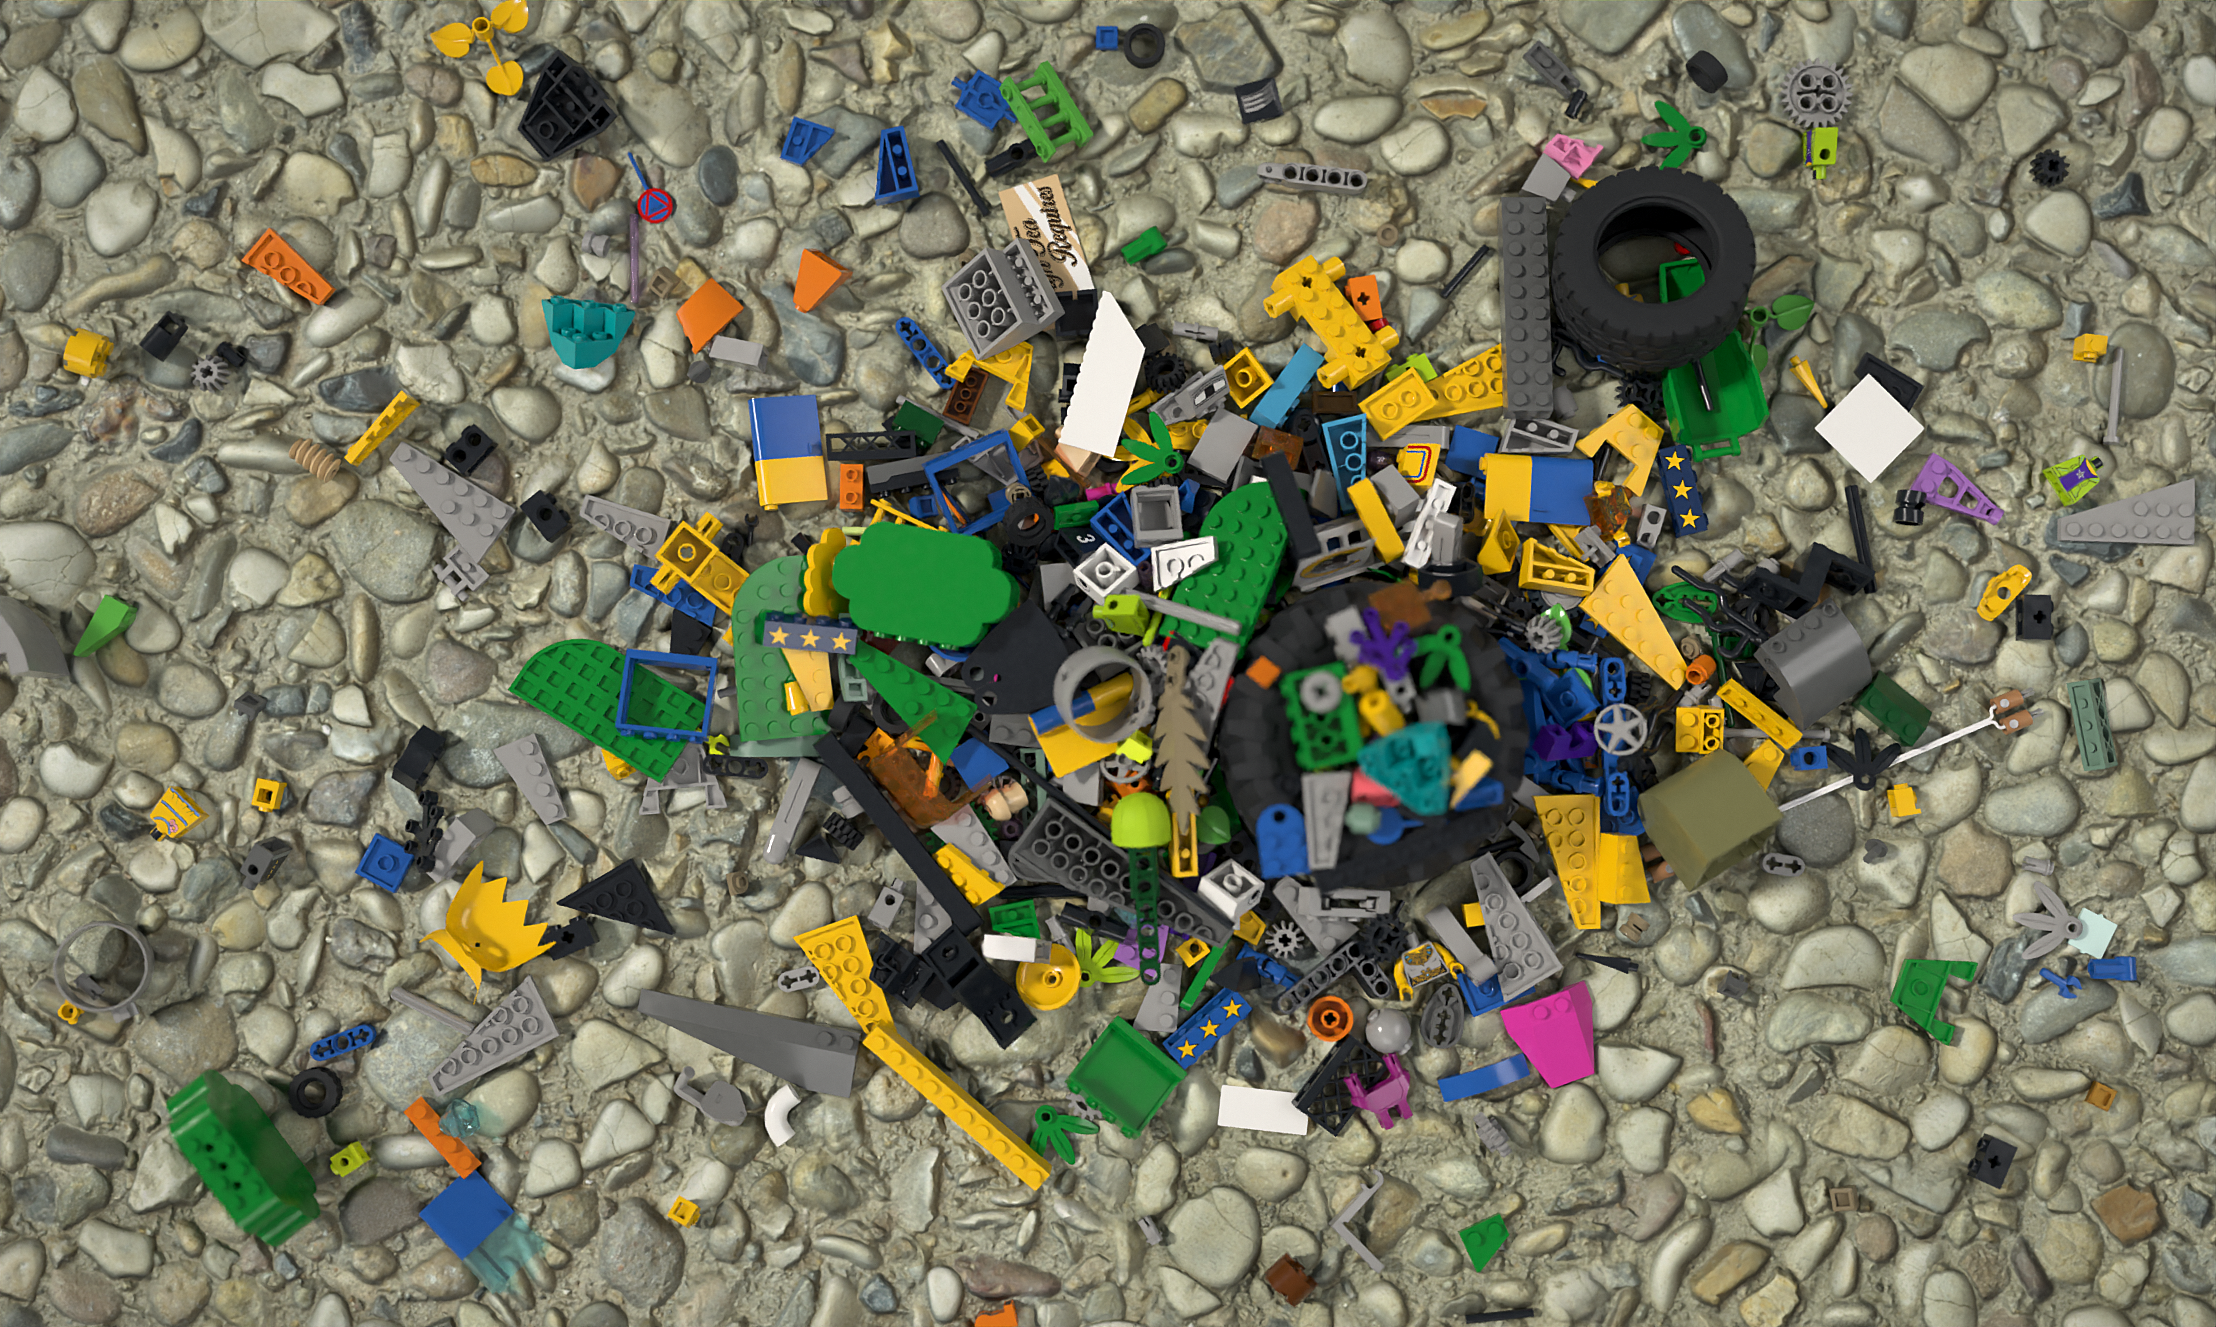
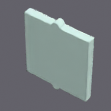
M2082 908L2078 916L2083 927L2082 933L2075 939H2067L2066 943L2079 949L2080 953H2087L2096 959H2101L2117 924L2103 918L2102 914L2097 915L2086 908Z

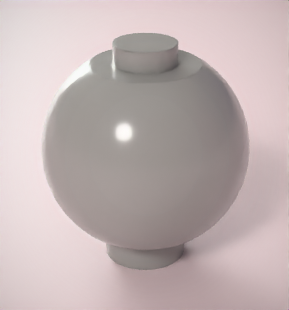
M1382 1008L1373 1010L1367 1016L1366 1037L1374 1049L1382 1053L1397 1052L1399 1055H1403L1410 1049L1413 1044L1409 1039L1411 1027L1407 1017L1402 1012L1394 1008Z

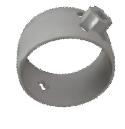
M1102 645L1086 647L1071 655L1058 671L1054 683L1056 707L1062 719L1083 738L1098 743L1117 742L1133 734L1140 726L1146 727L1147 724H1151L1155 717L1156 707L1151 704V686L1144 670L1136 661L1121 650ZM1119 661L1129 664L1133 674V690L1130 700L1123 711L1114 719L1101 725L1084 726L1075 723L1071 713V699L1073 691L1082 676L1093 667L1105 662Z
M93 921L76 928L60 944L53 963V975L56 986L69 1003L88 1012H111L116 1023L140 1013L135 1001L149 987L155 969L154 954L148 940L136 928L119 921ZM102 925L113 926L130 934L140 945L145 959V972L138 989L124 1002L110 1007L95 1006L77 997L70 989L64 972L65 958L72 943L84 932Z

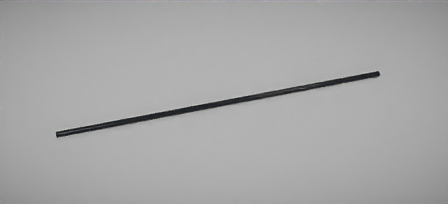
M968 724L966 728L968 733L1112 841V830L998 743L989 742V737L973 724ZM1119 846L1128 853V847ZM1140 858L1138 860L1145 867H1149L1150 861L1147 858ZM1158 865V875L1162 880L1228 930L1233 928L1235 923Z

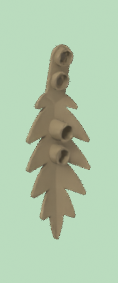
M1175 646L1168 654L1165 693L1162 694L1157 704V708H1163L1155 726L1153 740L1157 741L1164 737L1155 761V767L1158 768L1167 763L1160 791L1165 792L1172 788L1169 813L1173 814L1176 812L1181 834L1186 835L1189 824V812L1200 815L1197 801L1189 787L1203 793H1208V788L1190 762L1208 769L1211 768V765L1201 749L1191 739L1195 737L1208 741V737L1200 724L1185 708H1195L1192 701L1183 694V689L1187 682L1185 666L1189 661V653L1183 647Z

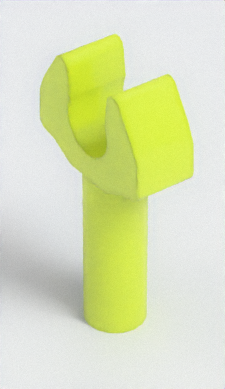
M722 734L718 737L710 735L709 742H705L710 747L709 754L724 755L721 751L717 750L716 746L721 742L730 747L728 738Z

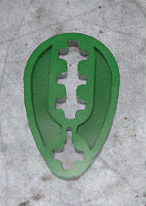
M1685 581L1663 587L1653 593L1650 598L1654 609L1663 616L1690 624H1697L1703 621L1699 615L1684 606L1683 608L1682 604L1678 603V599H1682L1683 596L1684 598L1693 599L1695 596L1697 601H1701L1707 597V601H1711V605L1706 607L1710 616L1714 614L1717 607V597L1714 593L1698 590ZM1662 595L1663 599L1671 600L1672 602H1666L1661 607L1660 603L1656 602V598Z

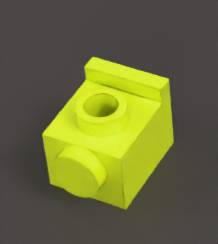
M1136 730L1127 738L1117 742L1116 754L1124 753L1129 759L1141 764L1144 760L1148 761L1153 753V739Z
M358 1140L331 1157L332 1163L330 1168L334 1174H340L341 1177H344L371 1159ZM343 1158L348 1159V1165L346 1164Z

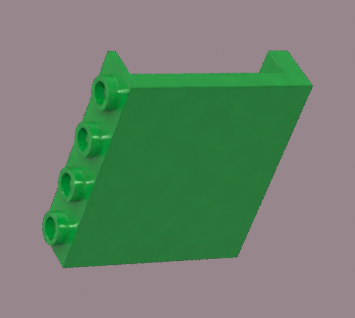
M1117 1015L1064 1082L1073 1094L1081 1095L1090 1108L1099 1110L1103 1114L1102 1117L1108 1123L1117 1125L1121 1129L1122 1135L1128 1139L1132 1138L1135 1140L1142 1135L1143 1129L1177 1084L1188 1073Z

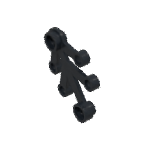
M430 790L422 791L418 797V803L423 807L422 828L417 820L409 819L405 824V831L413 833L420 841L421 850L418 848V842L408 840L405 843L404 852L415 857V866L418 872L422 874L430 873L435 868L436 857L433 855V852L443 836V829L437 827L443 817L444 808L437 806L438 793Z

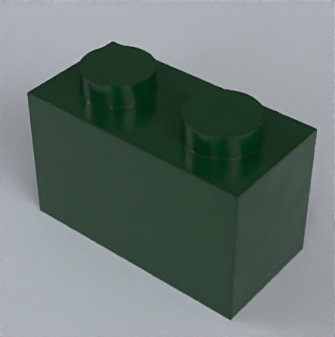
M905 400L892 423L891 429L894 431L915 430L916 446L921 449L927 448L931 450L943 429L945 421ZM910 435L900 436L901 438L907 437L910 439Z

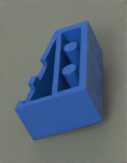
M904 126L881 130L877 185L874 199L876 205L880 206L920 197Z
M1122 491L1091 518L1090 523L1092 529L1109 546L1136 567L1139 574L1152 562V554L1149 547L1135 548L1131 507L1124 491Z

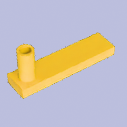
M1732 678L1718 689L1716 695L1786 750L1801 739L1803 734L1797 730L1798 727L1790 717L1784 720Z

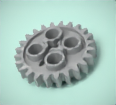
M1809 58L1804 64L1800 61L1796 68L1792 67L1789 70L1790 74H1786L1783 77L1786 82H1782L1780 87L1784 90L1778 96L1784 97V99L1779 104L1786 105V108L1782 111L1783 113L1790 112L1791 115L1788 120L1797 119L1795 126L1802 122L1803 130L1811 125V129L1818 128V125L1819 127H1827V125L1832 127L1835 121L1839 122L1842 119L1841 115H1845L1848 112L1845 107H1849L1852 102L1847 99L1852 97L1853 93L1847 92V90L1852 87V84H1845L1849 77L1841 76L1843 69L1835 70L1836 63L1830 67L1828 66V59L1820 64L1819 58H1816L1812 64ZM1801 79L1806 80L1809 87L1803 86ZM1823 80L1828 81L1831 88L1824 86ZM1800 101L1806 102L1808 109L1803 108ZM1822 103H1828L1830 110L1825 109Z

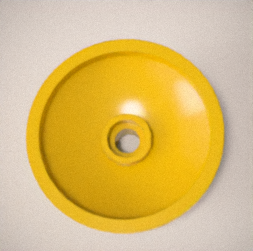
M1052 943L1050 964L1020 962L1016 973V986L1021 998L1031 1007L1042 1011H1052L1065 1006L1076 995L1081 983V967L1078 959L1068 948L1056 943ZM1056 977V982L1051 984V979Z

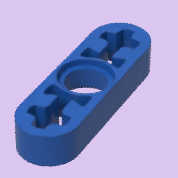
M363 1024L316 1041L310 1047V1055L316 1061H323L368 1045L375 1040L376 1030L370 1024ZM363 1030L364 1032H369V1036L366 1039L355 1040L354 1036L362 1034ZM341 1036H345L349 1040V1045L346 1049L338 1046V1039ZM320 1045L321 1047L331 1045L333 1048L325 1051L324 1056L322 1053L318 1054L317 1052Z

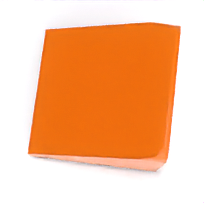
M1261 657L1247 674L1267 689L1281 670L1264 657Z

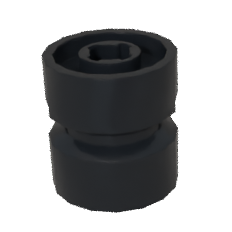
M1897 490L1895 503L1898 505V508L1894 509L1893 522L1907 526H1922L1924 512L1921 508L1926 505L1927 493L1916 490Z

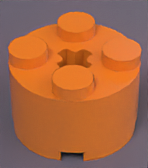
M1322 994L1313 998L1307 1007L1305 1015L1307 1026L1320 1040L1335 1042L1350 1032L1353 1025V1013L1349 1005L1342 998L1333 994ZM1329 1012H1331V1014L1335 1018L1334 1020L1331 1019L1329 1023H1327V1021L1324 1019V1016H1327Z

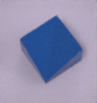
M1187 479L1178 489L1180 509L1190 514L1193 511L1195 494L1200 487L1199 483L1191 479Z

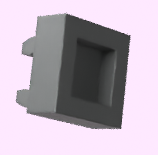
M246 691L235 700L233 708L238 710L239 716L245 713L250 715L249 721H252L258 716L259 712L266 708L267 700Z
M1729 970L1725 974L1724 979L1718 984L1717 993L1738 1000L1747 991L1748 983L1744 982L1742 974L1737 979L1733 978L1732 971Z

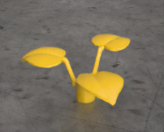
M506 0L492 11L491 21L485 17H478L473 21L471 31L463 23H451L436 32L430 33L435 46L443 54L451 58L466 56L470 50L469 44L474 43L475 36L480 41L487 42L498 66L490 68L487 72L486 82L489 88L495 93L506 96L515 95L521 89L523 84V71L521 67L512 60L502 64L491 40L494 37L493 28L496 30L503 28L505 32L514 34L522 31L527 26L529 14L526 0Z

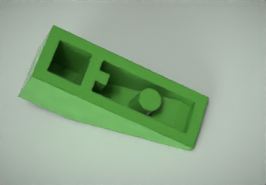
M105 594L73 655L88 657L126 630L135 621V613L138 608L115 596Z

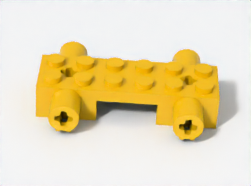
M1309 255L1276 276L1271 285L1274 293L1265 298L1263 304L1265 310L1272 318H1277L1286 311H1289L1297 322L1305 318L1328 348L1324 355L1328 363L1317 370L1318 380L1323 384L1324 388H1331L1340 381H1343L1349 391H1352L1386 368L1392 359L1387 351L1399 344V337L1396 331L1388 325L1372 334L1333 282L1343 277L1346 273L1345 266L1338 257L1333 256L1319 265L1315 258Z
M706 511L693 528L682 521L659 549L654 558L663 565L649 582L662 593L668 595L680 579H682L731 617L735 596L750 574L711 543L724 525ZM690 548L693 556L691 558H683V553L680 551ZM730 626L722 636V639L733 647L732 626Z

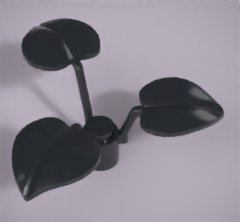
M1050 475L1049 484L1044 495V502L1051 508L1074 504V501L1080 503L1082 501L1077 498L1080 486L1070 478ZM1109 494L1098 499V512L1117 495ZM1057 532L1051 533L1041 543L1038 550L1039 561H1050L1063 557L1053 546L1058 534Z

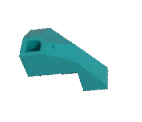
M553 295L551 299H542V307L551 344L563 364L574 370L596 367L614 354L635 317V311L621 303H599L590 299L575 300L559 295Z
M1443 721L1420 723L1394 731L1358 752L1364 775L1420 813L1442 812L1445 810L1451 770L1449 742Z

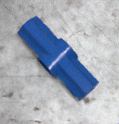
M1504 636L1498 641L1506 655L1505 661L1518 678H1527L1546 693L1552 689L1559 676L1542 665L1535 653L1523 651Z

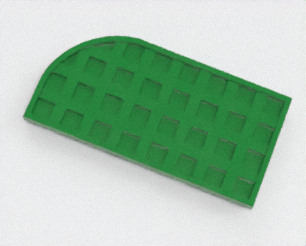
M1267 481L1244 485L1236 489V491L1227 494L1212 508L1204 520L1197 539L1210 536L1217 537L1218 560L1181 580L1172 599V602L1238 621L1242 625L1240 633L1234 635L1166 614L1159 631L1161 636L1176 638L1169 633L1175 630L1193 646L1208 650L1216 638L1221 637L1240 645L1236 659L1242 660L1289 542L1287 532ZM1299 488L1305 502L1308 492L1306 489Z
M807 555L783 556L764 563L746 578L735 596L731 609V626L741 742L822 735L831 730V726L828 724L829 709L813 712L809 709L807 712L794 716L791 715L787 708L784 685L797 680L781 648L763 646L766 612L782 611L784 614L792 615L804 613L809 616L803 604L804 595L807 592L804 575L809 568Z
M570 639L545 647L527 661L508 688L510 693L659 784L663 782L688 745L689 740L680 739V742H672L666 740V737H657V739L652 740L635 734L634 737H625L616 730L615 725L625 655L599 641ZM635 663L627 724L697 731L704 719L705 704Z

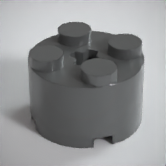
M1455 686L1456 691H1449V687H1444L1422 693L1423 698L1418 695L1414 696L1420 723L1443 721V723L1451 722V724L1465 722L1464 717L1467 715L1461 686Z

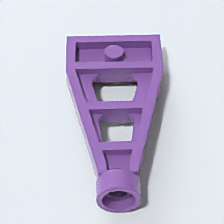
M1934 452L1930 454L1909 489L1927 493L1926 502L1987 521L1993 526L1999 522L2004 514V510L1995 506L1952 463ZM1945 477L1951 478L1958 486V492L1954 498L1941 496L1937 492ZM1965 492H1969L1977 499L1978 502L1974 509L1959 503Z
M1136 920L1128 929L1123 944H1119L1113 958L1140 970L1139 961L1141 960L1139 958L1138 944L1135 941L1137 936ZM1163 924L1158 926L1160 963L1164 955L1169 927ZM1144 925L1142 927V929L1145 927H1149L1154 930L1153 926L1151 925ZM1145 948L1142 954L1146 958H1151L1155 955L1156 951L1154 948ZM1148 969L1145 973L1154 977L1156 971Z

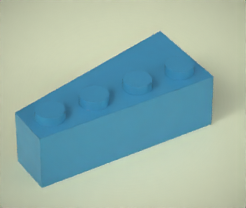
M1305 343L1302 344L1248 420L1258 425L1257 433L1265 439L1271 436L1277 426L1279 428L1282 427L1288 418L1286 413L1289 409L1293 412L1300 402L1297 398L1301 393L1304 395L1307 393L1312 385L1309 381L1313 376L1317 378V370L1323 367L1321 364L1325 358Z
M1366 413L1322 424L1343 515L1357 512L1346 489L1366 478Z

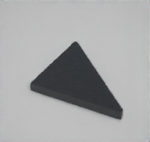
M633 858L556 902L559 906L669 935L675 934L673 927Z

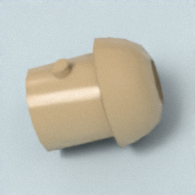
M1014 782L1010 785H1004V788L1000 790L992 789L986 796L985 804L991 817L997 821H1007L1011 819V814H1016L1020 809L1028 806V799L1020 784Z

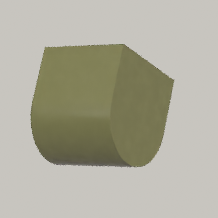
M1715 749L1643 792L1637 799L1638 813L1646 833L1689 893L1761 850L1784 817L1783 813L1747 767L1737 757L1723 749Z

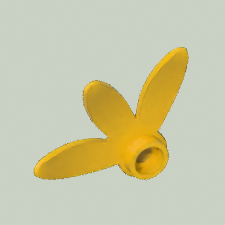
M1125 416L1122 428L1132 440L1147 443L1160 450L1157 443L1151 442L1148 434L1136 421ZM1123 445L1116 446L1113 457L1103 455L1108 459L1117 461L1138 460L1120 478L1115 489L1117 493L1126 491L1134 486L1121 483V479L1126 474L1137 468L1154 464V462L1146 461L1133 455Z

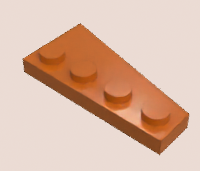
M269 228L241 260L321 306L336 290L273 228Z

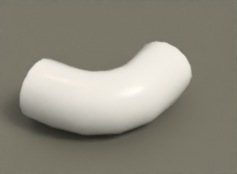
M789 1083L780 1088L769 1099L765 1110V1127L777 1147L795 1135L787 1121V1114L801 1100Z

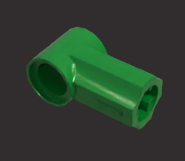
M1153 226L1143 232L1140 238L1122 248L1121 252L1131 267L1147 256H1153L1161 252L1168 246V243L1157 226Z

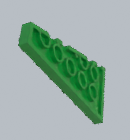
M859 640L855 647V655L851 654L849 658L850 662L941 762L946 765L978 708L977 705Z

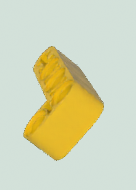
M1364 478L1347 488V493L1370 538H1376L1372 549L1378 559L1388 564L1402 556L1405 548L1369 479Z

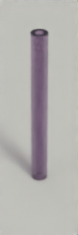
M630 214L631 303H640L638 214Z

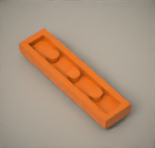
M422 1097L403 1112L463 1179H466L482 1164Z

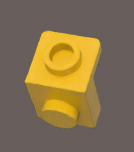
M604 749L601 750L607 769L616 780L627 778L630 774L636 772V769Z

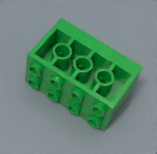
M1343 663L1287 675L1283 678L1284 682L1280 683L1283 697L1287 696L1289 705L1286 706L1288 719H1293L1295 727L1291 729L1294 743L1298 742L1300 752H1297L1298 762L1300 766L1304 765L1305 770L1359 758L1358 752L1363 749L1350 692L1343 686V681L1346 678ZM1319 672L1328 673L1335 677L1341 689V695L1337 704L1325 711H1318L1309 707L1302 695V688L1306 679L1312 674ZM1326 682L1320 688L1312 687V689H1315L1314 691L1318 692L1316 701L1322 696L1331 697L1325 691ZM1316 711H1318L1319 714L1323 715L1324 719L1321 720V724H1319L1318 721L1314 720V716H1316ZM1322 734H1324L1325 738L1329 739L1327 747L1320 744L1319 740L1322 739Z

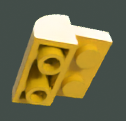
M1710 705L1676 706L1675 752L1709 754L1715 749H1723V708Z

